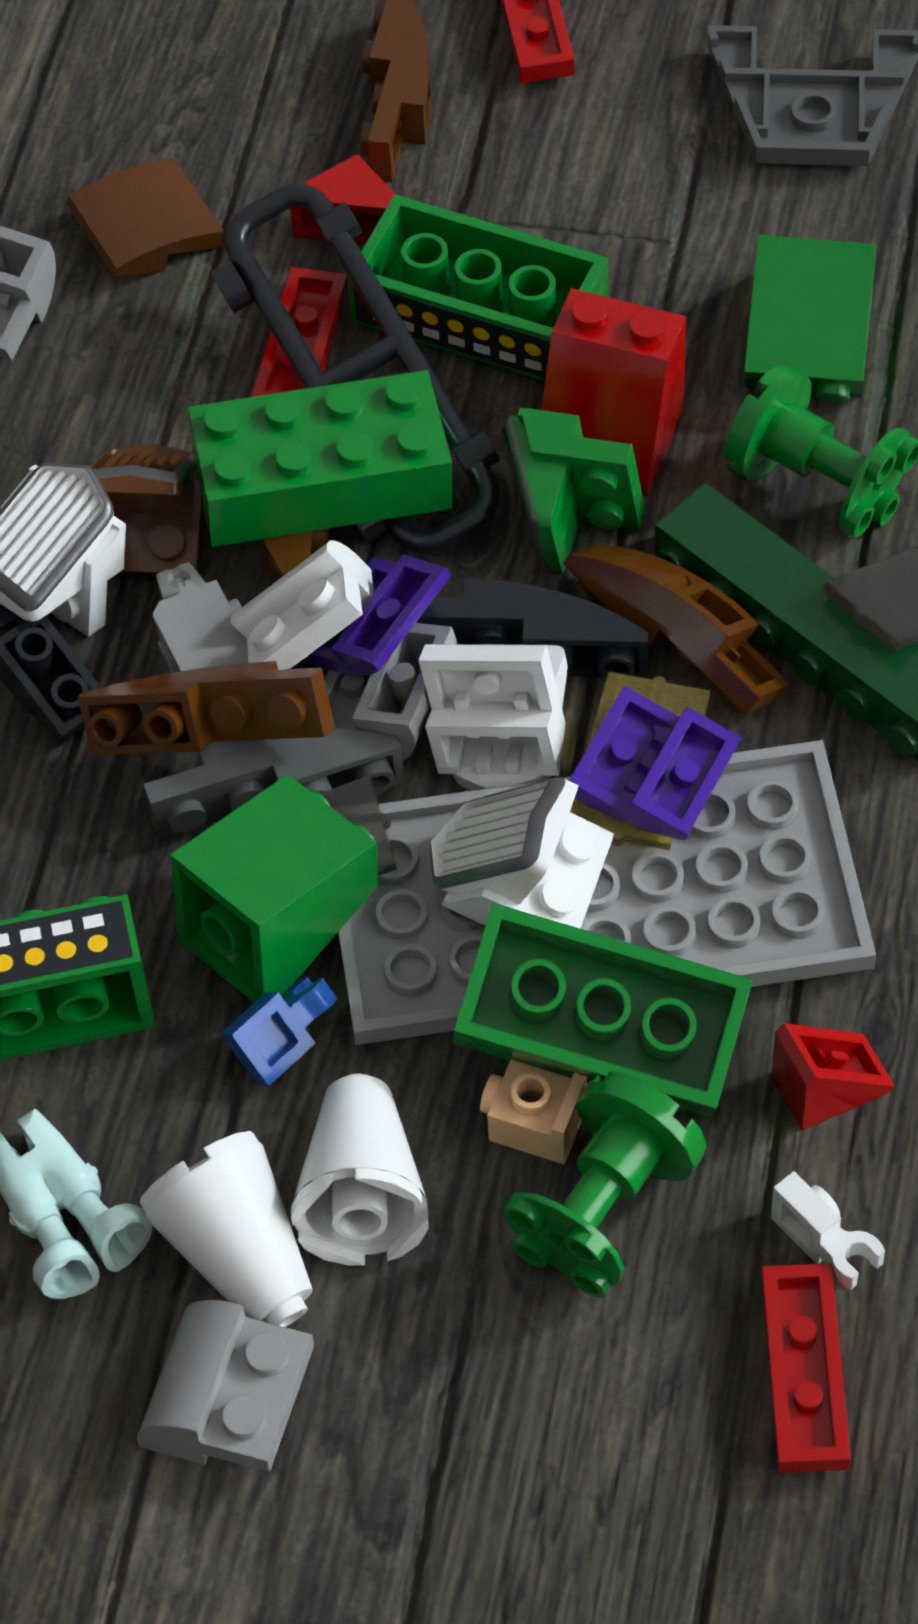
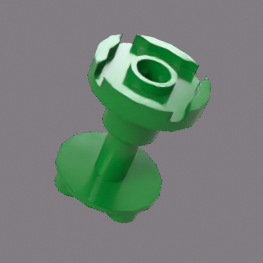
M778 364L767 371L758 382L768 388L759 399L750 394L747 395L730 427L724 446V458L731 461L730 464L725 465L727 469L746 481L759 480L768 474L777 463L802 477H807L816 470L848 488L839 521V528L843 535L858 538L873 522L880 526L886 525L900 503V494L896 493L895 490L903 474L909 472L918 460V439L912 437L909 430L905 428H894L884 435L869 454L865 456L834 439L835 428L833 424L807 410L811 398L812 385L808 375L786 364Z
M609 1072L603 1082L600 1079V1073L592 1076L578 1096L576 1109L582 1123L593 1136L577 1158L576 1165L582 1177L564 1203L560 1204L538 1194L517 1192L508 1196L503 1210L510 1228L516 1234L511 1242V1247L520 1258L538 1268H544L547 1263L568 1275L574 1285L581 1291L596 1298L604 1297L611 1286L618 1284L622 1279L625 1269L619 1253L606 1237L597 1230V1227L616 1199L623 1201L634 1199L649 1175L662 1180L678 1182L689 1178L704 1157L707 1147L701 1129L692 1118L684 1128L673 1117L680 1107L675 1101L645 1081L621 1072Z

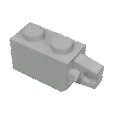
M190 562L156 574L162 600L159 601L152 615L158 629L159 651L170 673L248 663L247 639L231 624V616L242 608L236 598L227 601L217 580L205 583Z

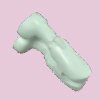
M34 1109L16 1120L30 1149L29 1152L20 1156L0 1132V1193L10 1209L8 1212L10 1224L16 1226L25 1235L38 1239L44 1250L33 1266L34 1282L47 1297L65 1299L83 1294L98 1284L100 1273L96 1263L84 1246L75 1240L63 1223L61 1210L67 1209L77 1218L89 1236L99 1258L105 1267L112 1272H119L128 1266L145 1248L151 1236L152 1224L145 1217V1211L135 1204L124 1203L108 1209L100 1200L101 1183L97 1175V1168L89 1163L85 1164L61 1133L37 1109Z

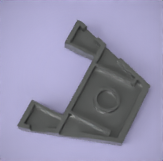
M708 25L707 48L755 163L869 166L918 61V30L873 29L872 71L757 68V26Z

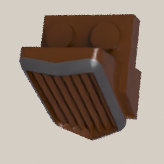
M155 443L112 449L103 453L90 467L97 474L112 502L114 516L126 524L124 569L113 577L157 579L156 574L164 570L174 569L178 565L190 562L198 574H200L203 528L206 529L207 521L193 454Z

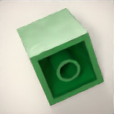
M758 235L744 370L745 388H755V393L761 396L768 387L758 381L767 371L778 364H786L808 375L812 384L811 393H815L814 398L816 400L827 403H846L850 401V396L862 397L877 244Z
M287 774L170 854L178 941L253 1003L267 991L279 992L283 996L378 887L377 842L365 827L360 824H352L335 811L323 795L316 790H308Z

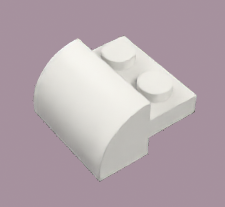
M332 540L231 616V624L247 639L248 663L277 661L278 670L291 669L362 616V607L374 593L371 569L348 547Z

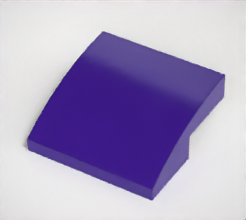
M404 554L396 564L372 557L367 566L371 569L374 593L362 607V616L309 654L307 658L314 666L344 674L369 675L379 672L452 576L446 567Z
M624 685L569 779L570 782L578 785L574 799L627 824L666 837L685 841L742 738L688 706L685 707L679 717Z

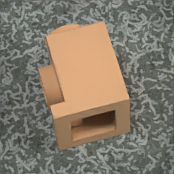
M511 1059L504 1077L494 1073L490 1075L481 1098L480 1111L487 1114L489 1141L565 1165L582 1123L576 1105L578 1096L587 1085V1077L574 1073L573 1077L569 1078Z

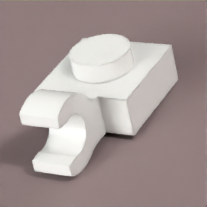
M795 1171L774 1186L771 1219L816 1264L822 1261L832 1263L833 1277L841 1286L849 1290L857 1286L858 1272L846 1260L850 1256H864L876 1268L883 1264L885 1251L881 1242L870 1233L864 1231H845L840 1228V1211L835 1201L824 1189L817 1185L810 1187Z

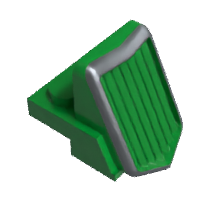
M520 407L518 417L509 416L506 418L502 434L515 464L528 515V540L539 561L546 569L551 572H565L566 566L563 563L571 553L579 521L590 522L599 528L608 530L620 527L640 530L645 513V505L632 444L584 438L579 415Z

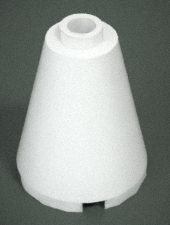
M360 1073L351 1074L334 1081L326 1090L291 1205L292 1226L294 1225L298 1231V1241L302 1247L325 1261L349 1266L365 1265L366 1254L371 1255L387 1252V1261L400 1258L418 1246L427 1232L428 1202L390 1088L378 1078Z
M253 1132L236 1133L203 1148L208 1158L201 1160L190 1168L187 1167L184 1160L171 1168L148 1188L140 1198L139 1203L145 1211V1217L228 1302L242 1304L246 1317L287 1327L308 1311L304 1301L311 1295L313 1289L264 1147Z

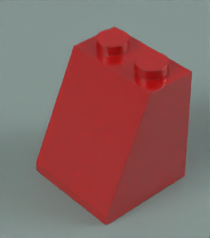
M571 288L551 334L541 410L579 415L584 438L632 444L642 495L648 498L684 410L686 316Z

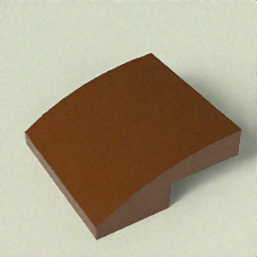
M176 159L142 164L102 177L69 194L66 203L113 277L164 272L169 254L219 249L224 230Z

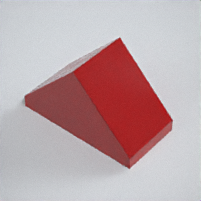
M358 154L303 183L319 189L331 201L334 208L344 202L347 203L363 232L353 238L356 244L361 245L367 243L395 195ZM302 207L290 209L293 237L325 240L316 221L307 209Z
M783 1023L775 1031L771 1078L802 1131L885 1096L895 1087L864 1034Z

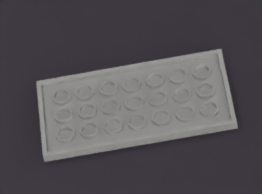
M823 740L733 753L685 841L666 837L627 824L574 799L570 813L614 833L581 929L753 979L751 987L875 969L876 952ZM569 776V777H562V778H564V779H566V780L569 781V779L571 778V776ZM539 781L335 810L352 824H360L365 827L377 842L378 887L338 932L355 1045L454 1031L485 926L441 905L446 891L436 887L433 881L430 842L466 802Z

